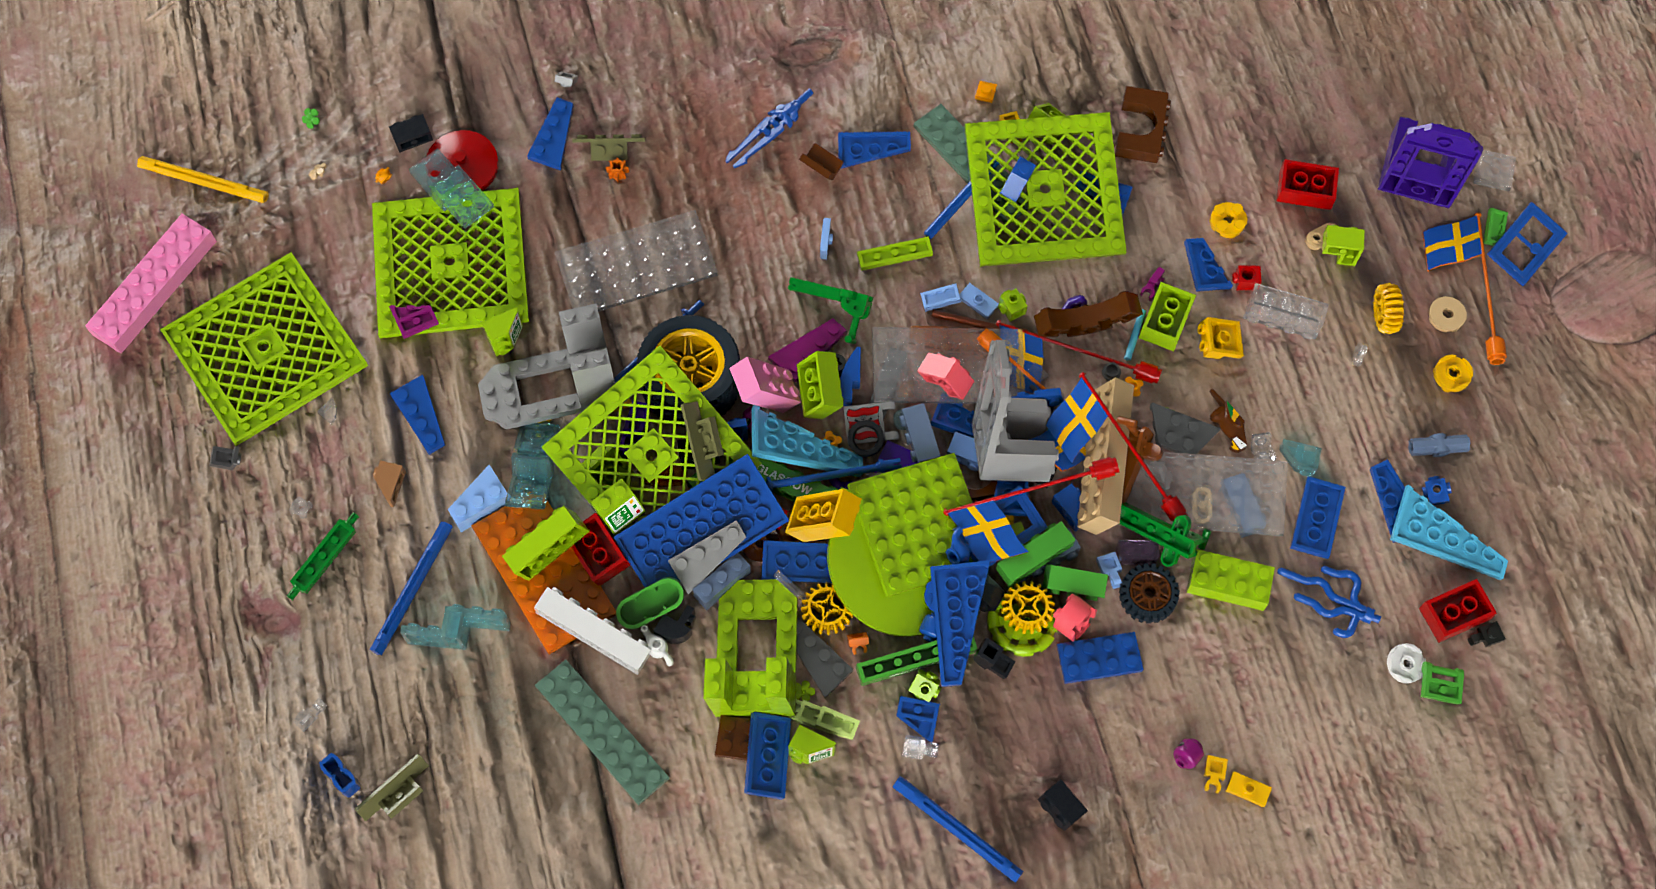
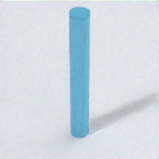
M1142 309L1143 314L1136 318L1124 356V359L1127 361L1132 359L1146 314L1144 309Z

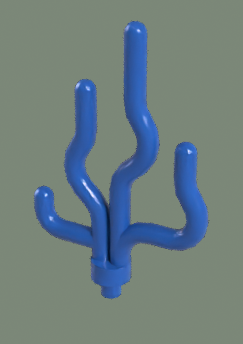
M1328 566L1321 567V572L1335 578H1350L1354 584L1349 600L1335 594L1331 585L1323 578L1316 576L1305 577L1285 568L1277 570L1279 575L1301 584L1321 586L1330 600L1343 605V607L1327 610L1318 601L1300 593L1294 594L1296 601L1313 607L1323 617L1332 618L1342 614L1352 617L1348 629L1334 628V635L1341 638H1349L1355 633L1359 620L1368 624L1371 621L1379 624L1381 616L1374 614L1375 609L1364 606L1358 599L1362 582L1355 572L1335 570Z

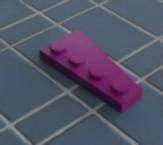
M832 318L768 356V360L776 366L788 369L793 375L792 380L796 383L799 380L797 364L816 351L828 352L847 333V330Z

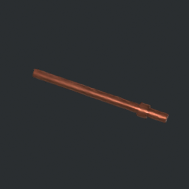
M934 309L932 311L931 317L1000 332L999 327L995 323Z

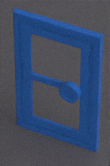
M1531 202L1487 255L1520 285L1524 286L1568 233ZM1532 216L1553 233L1543 247L1539 243L1531 244L1519 233ZM1515 236L1530 248L1531 253L1536 254L1523 271L1502 254Z
M1019 485L1010 492L1021 490L1022 487ZM1026 493L996 500L995 503L1000 510L1017 500L1032 523V526L1017 535L1021 544L1026 543L1034 535L1040 534L1048 527ZM960 534V541L967 543L963 534ZM971 551L970 557L973 562H979Z

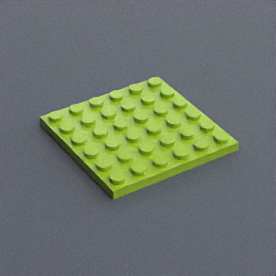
M955 453L855 481L847 485L850 493L862 499L857 515L886 597L927 585L931 581V566L951 565L947 558L946 550L951 547L953 529L957 525L949 515L945 516L943 511L945 508L949 510L972 503Z

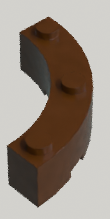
M1123 291L1106 301L1093 305H1082L1079 308L1051 309L1046 307L1034 315L1038 336L1057 338L1059 334H1067V337H1075L1113 328L1112 324L1120 321L1121 323H1127L1141 316L1143 312L1138 294Z

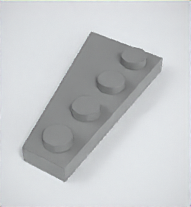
M737 520L668 560L687 594L692 592V589L700 584L746 538Z

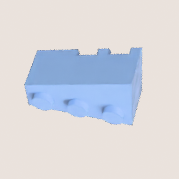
M488 465L448 508V511L460 532H463L474 523L511 503V500L493 469Z

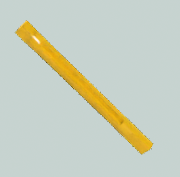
M145 156L138 158L137 167L261 203L266 202L269 197L267 191Z

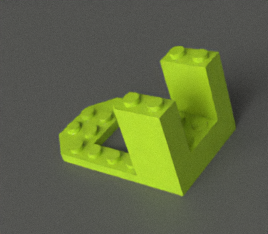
M778 579L738 580L719 599L717 658H705L704 700L715 717H721V715L751 717L753 712L775 716L796 715L798 599ZM777 619L776 657H766V671H737L739 620Z

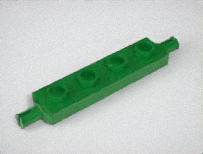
M352 512L346 521L341 519L337 521L290 580L293 588L286 595L289 599L293 601L299 592L307 594L356 533L352 525L359 518L357 514Z

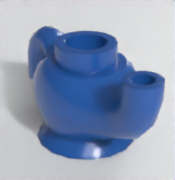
M960 527L953 532L951 547L946 550L947 558L951 564L970 563L971 548L967 543L960 541L959 536L963 533Z

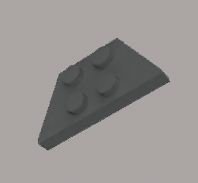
M1150 404L1154 420L1152 424L1155 431V442L1167 450L1193 458L1220 431L1219 427L1161 405Z

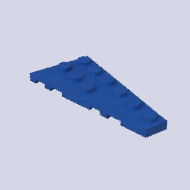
M990 561L930 567L942 687L963 684Z

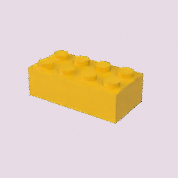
M845 489L796 497L785 533L802 542L850 536L854 529V522L860 510L862 499Z

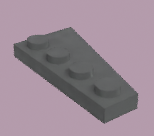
M798 618L797 654L826 699L853 672V669Z

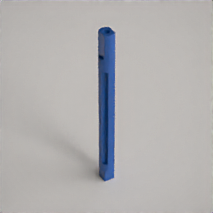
M440 522L370 648L375 654L382 655L449 536L453 528L449 523Z
M902 776L897 779L893 785L895 790L1015 883L1023 874V870Z

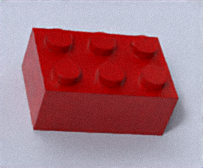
M1284 159L1279 173L1276 201L1331 210L1336 201L1339 168Z
M594 513L583 521L590 532L571 546L591 580L596 585L601 586L631 565L615 541L610 529L600 516Z
M1478 579L1427 600L1419 608L1438 643L1483 624L1497 614Z

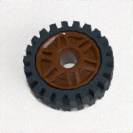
M1145 563L1142 566L1138 565L1134 569L1132 568L1126 574L1120 586L1119 599L1122 602V608L1126 609L1125 612L1132 615L1131 618L1134 620L1137 618L1139 619L1138 622L1141 623L1146 621V624L1158 623L1160 620H1165L1174 611L1179 600L1178 582H1175L1176 578L1174 575H1170L1171 572L1168 569L1165 571L1163 566L1156 567V564L1148 565V563ZM1145 591H1151L1154 594V596H1147L1145 594Z

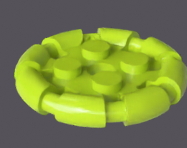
M1023 595L1026 598L1033 597L1032 595ZM1039 601L1036 608L1039 610V614L1041 615L1040 612H1043L1044 608L1042 603ZM1001 602L995 611L988 612L987 626L993 635V641L1004 648L1005 652L1010 651L1015 656H1033L1038 651L1041 653L1052 644L1055 639L1054 634L1058 632L1053 627L1055 622L1053 615H1051L1052 621L1047 622L1048 627L1044 628L1047 629L1046 634L1040 633L1034 628V634L1031 635L1029 630L1022 634L1023 629L1019 628L1015 632V625L1012 627L1008 626L1010 620L1004 621V617L998 614L1004 608ZM1017 603L1012 605L1014 613L1017 614L1020 609ZM1025 605L1024 610H1031L1032 605ZM1025 618L1027 621H1034L1031 618ZM1003 627L1005 633H1000L999 628ZM1012 638L1019 641L1017 646L1010 643ZM1034 640L1036 644L1031 646L1028 642Z

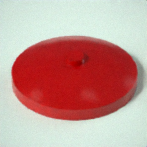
M467 130L450 132L440 137L430 147L425 160V169L429 181L438 191L445 195L482 192L494 181L499 168L498 155L490 140L477 132Z

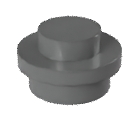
M1108 363L1103 367L1102 375L1108 381L1115 377L1119 379L1121 369L1116 363Z

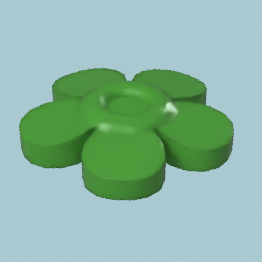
M310 108L304 110L306 116L302 117V122L306 123L309 129H313L314 124L318 125L320 123V118L316 117L319 112L317 109L311 110Z

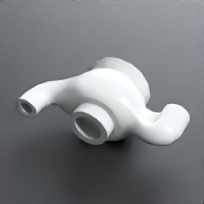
M643 625L641 630L647 644H649V649H651L650 655L653 658L663 657L666 664L672 666L674 660L667 653L668 644L666 640L659 635L652 634L648 627Z

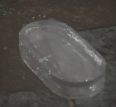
M779 569L775 572L774 577L799 600L806 596Z

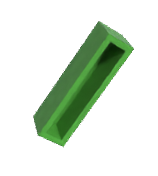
M1062 521L1058 524L1053 523L1045 529L1046 532L1041 535L1038 533L1030 539L1029 543L1026 545L1022 544L1029 552L998 560L996 570L1009 588L1074 546L1075 538Z

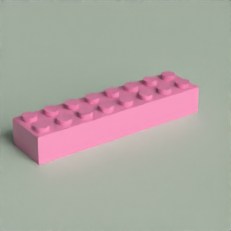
M181 214L85 327L94 337L122 354L217 242L212 232L186 215Z

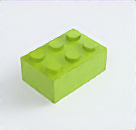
M1161 282L1142 327L1139 339L1174 351L1196 295Z
M816 351L797 364L804 418L824 419L843 407L836 353Z

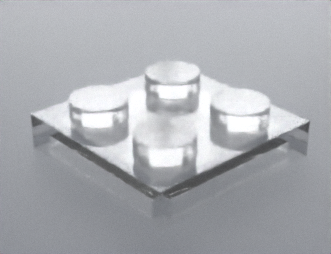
M1483 150L1481 157L1476 163L1473 184L1510 191L1516 157Z

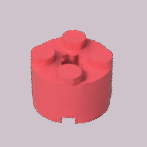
M1071 594L1065 602L1066 605L1063 608H1058L1054 613L1055 622L1053 627L1074 642V639L1078 640L1091 625L1089 619L1090 617L1095 618L1097 610L1079 596Z

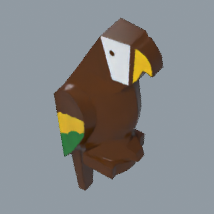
M1212 388L1209 392L1220 407L1211 413L1210 419L1212 422L1219 424L1221 431L1231 441L1229 449L1232 452L1239 453L1247 447L1244 430L1245 420L1227 400L1225 402Z

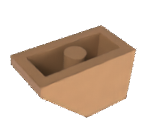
M380 460L379 465L374 469L373 477L390 507H394L406 472L402 465Z

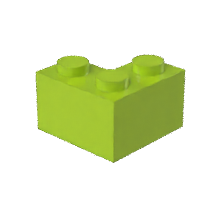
M1327 225L1323 233L1322 254L1337 255L1336 264L1355 266L1364 250L1365 230L1357 227L1347 228L1340 227L1339 225Z

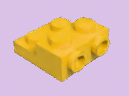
M1207 317L1200 322L1197 332L1201 334L1202 341L1200 342L1199 349L1203 352V357L1221 359L1225 356L1240 359L1244 356L1239 321Z

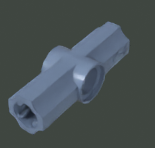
M1438 433L1426 438L1410 439L1408 449L1411 456L1432 455L1433 457H1443L1450 453L1468 452L1471 443L1467 434L1446 436L1444 433Z

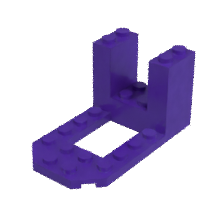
M1400 117L1390 136L1378 190L1449 209L1481 157L1483 147L1471 133L1464 132L1461 129H1453L1434 123L1417 126L1418 121ZM1423 149L1442 154L1440 166L1415 159L1419 150Z

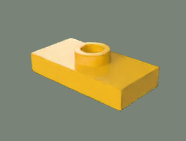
M1233 771L1226 792L1265 807L1272 787Z

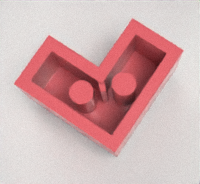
M928 353L917 370L926 382L940 385L950 397L961 400L965 398L974 383L970 372L960 365L961 362L957 358H948L940 353H937V355Z

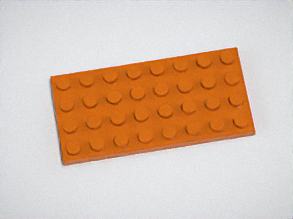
M537 487L474 523L471 527L548 655L577 638L536 614L534 607L547 587L559 589L563 592L565 598L569 600L571 597L581 603V608L585 610L587 608L592 609L601 620H604V618L609 620L616 616V610L602 587L596 585L591 580L571 547L530 581L515 575L502 557L510 546L516 545L521 541L523 535L532 532L537 528L539 522L547 520L552 516L553 508L540 487Z

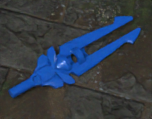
M809 88L797 100L787 104H780L776 106L775 110L768 112V115L771 117H765L736 150L729 151L725 162L729 163L763 132L765 136L733 165V168L747 164V159L785 130L784 125H787L789 128L792 127L793 122H796L799 118L798 112L801 105L814 94L813 91Z

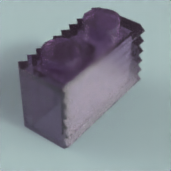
M1119 540L1116 547V555L1122 566L1124 564L1126 566L1128 564L1130 566L1132 564L1134 566L1145 563L1149 565L1152 563L1156 564L1159 558V544L1152 540Z

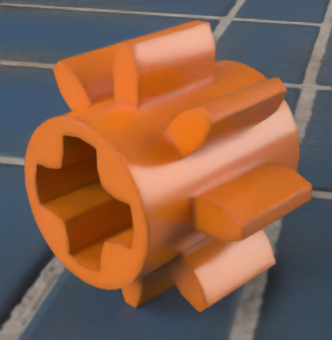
M619 158L613 161L610 160V166L606 167L609 179L613 178L617 182L621 179H626L625 173H629L626 161L622 162Z

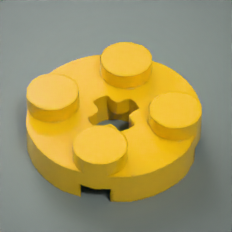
M1224 202L1217 204L1210 215V226L1214 232L1216 230L1224 238L1237 237L1246 227V212L1239 203ZM1226 217H1230L1232 221L1231 223H1228V221L1224 219Z
M1452 354L1446 355L1438 361L1433 369V375L1436 383L1443 391L1459 392L1470 384L1473 369L1466 359L1456 357L1457 355ZM1450 370L1457 372L1456 377L1449 374Z

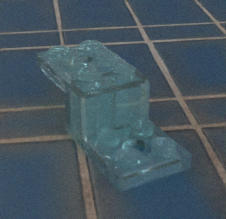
M438 148L409 169V173L443 211L448 209L464 229L494 208V204L459 165L454 167ZM433 170L440 171V174L436 177L430 175ZM465 200L473 202L470 207L462 205Z
M533 423L520 426L511 457L512 479L505 500L506 507L545 510L554 476V462L541 447L560 431L559 424Z
M453 604L452 607H445L442 629L434 625H429L426 628L420 627V625L415 623H409L408 626H401L400 633L407 644L467 650L470 627L510 631L511 623L506 613L501 609L493 608L489 611L477 606H473L470 609L464 608L462 605Z

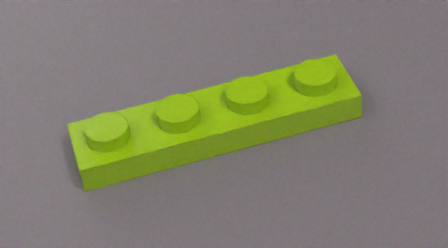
M929 236L857 251L861 271L933 256Z

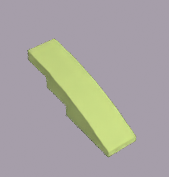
M796 699V715L782 716L853 740L860 723L857 719L825 706L820 707L808 701H800Z

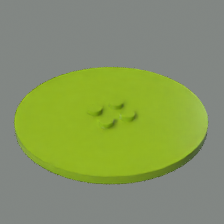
M857 515L854 529L850 536L829 538L828 571L839 599L852 615L872 629L894 636L910 637L922 635L919 632V628L924 616L933 612L925 602L924 593L926 585L889 597L885 596Z

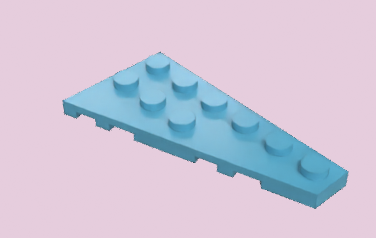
M752 406V457L824 471L863 466V457L843 447L839 449L831 445V441L821 440L815 437L814 433L790 421L784 422L776 418V414L772 412L768 414L760 410L759 406ZM863 474L852 475V476L861 477Z
M1409 484L1405 486L1390 540L1498 580L1504 578L1508 564L1507 559L1490 546L1487 547L1479 541L1477 536L1466 531L1463 528L1464 526L1443 510L1436 508L1428 502L1426 497L1415 492L1414 488Z

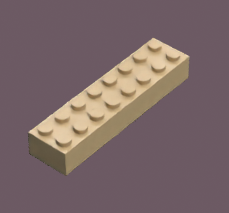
M1115 377L1095 389L1116 422L1118 416L1131 419L1134 385ZM1107 417L1099 431L1085 446L1084 472L1089 471V466H1092L1091 462L1110 457L1116 458L1120 473L1098 481L1095 477L1092 478L1091 474L1083 476L1081 480L1082 490L1079 497L1080 508L1077 515V527L1096 535L1119 524L1128 445L1109 417ZM1118 424L1129 439L1128 428L1125 425Z

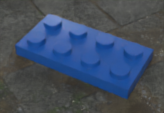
M1309 476L1306 478L1290 549L1329 559L1345 486Z
M763 541L762 580L778 579L779 581L832 583L827 564L828 544Z
M1135 632L1059 643L1056 646L1064 684L1138 673L1144 670Z
M759 712L751 713L744 794L785 799L791 718Z

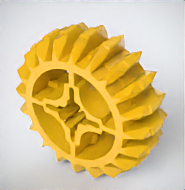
M1391 283L1381 284L1377 286L1373 296L1376 326L1381 333L1393 334L1400 331L1404 322L1405 308L1403 306V295L1398 285Z
M1023 581L1022 587L1016 583L1014 585L1015 589L1010 587L1008 589L1009 594H1004L1003 598L1005 600L1001 602L1004 608L1001 609V613L1006 614L1003 618L1004 621L1010 620L1008 623L1009 627L1016 626L1015 632L1021 628L1023 629L1022 634L1029 630L1032 635L1034 634V628L1041 632L1042 627L1047 628V622L1052 621L1051 615L1055 613V610L1052 608L1055 606V603L1050 601L1052 595H1046L1047 588L1042 591L1040 590L1041 584L1034 587V582L1032 581L1027 586L1026 582ZM1023 595H1032L1033 597L1026 598ZM1014 600L1020 608L1017 614L1012 609V602ZM1039 601L1042 603L1044 608V614L1042 616L1039 614V610L1036 608ZM1025 605H1032L1031 610H1024ZM1028 617L1034 621H1025L1022 619Z
M825 582V587L822 588L821 584L818 583L817 590L811 587V594L805 593L806 599L802 600V605L804 606L801 607V612L804 613L802 619L807 620V626L812 625V631L819 628V634L821 635L823 630H826V634L829 636L830 630L837 634L838 627L844 630V624H850L849 618H853V615L839 599L833 584L832 587H829L828 582ZM822 596H827V598L823 601L817 600ZM834 597L842 603L844 609L834 604ZM830 602V609L829 611H827L825 616V608L829 605ZM811 608L816 609V612L822 615L821 621L813 615ZM840 616L837 620L828 622L829 618Z

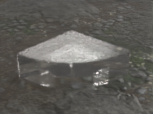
M1036 363L1027 370L1038 382L1049 377V374ZM1025 374L1022 376L1026 381L1032 382Z
M332 398L318 410V413L330 425L337 418V406Z

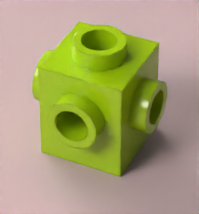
M1017 288L1011 291L1006 290L1001 294L998 308L1002 314L1006 315L1010 322L1026 314L1028 306L1025 296L1019 293Z
M919 668L908 691L915 694L914 696L917 699L930 702L932 697L936 698L941 690V687H939L940 679H938L935 673L925 672Z

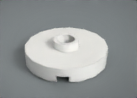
M1409 643L1396 645L1392 648L1387 657V666L1392 677L1406 684L1421 679L1423 677L1422 664L1426 661L1423 658V652L1417 646Z

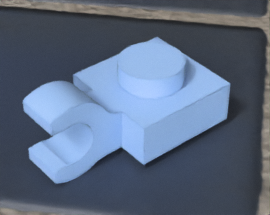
M1116 552L1097 557L1096 561L1101 573L1109 576L1113 589L1119 588L1122 582L1118 573L1122 572V567Z

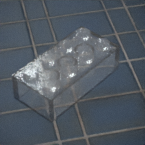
M1255 283L1248 298L1243 319H1247L1251 323L1264 324L1269 328L1281 329L1289 334L1295 333L1306 339H1316L1324 325L1329 304Z

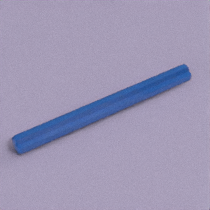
M995 160L991 167L995 169L999 163ZM971 182L961 190L924 231L926 237L929 236V239H932L972 195Z

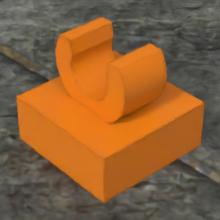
M866 632L847 635L849 647H851L854 655H856V648L858 646L863 647L864 653H867L866 645L869 644V638Z

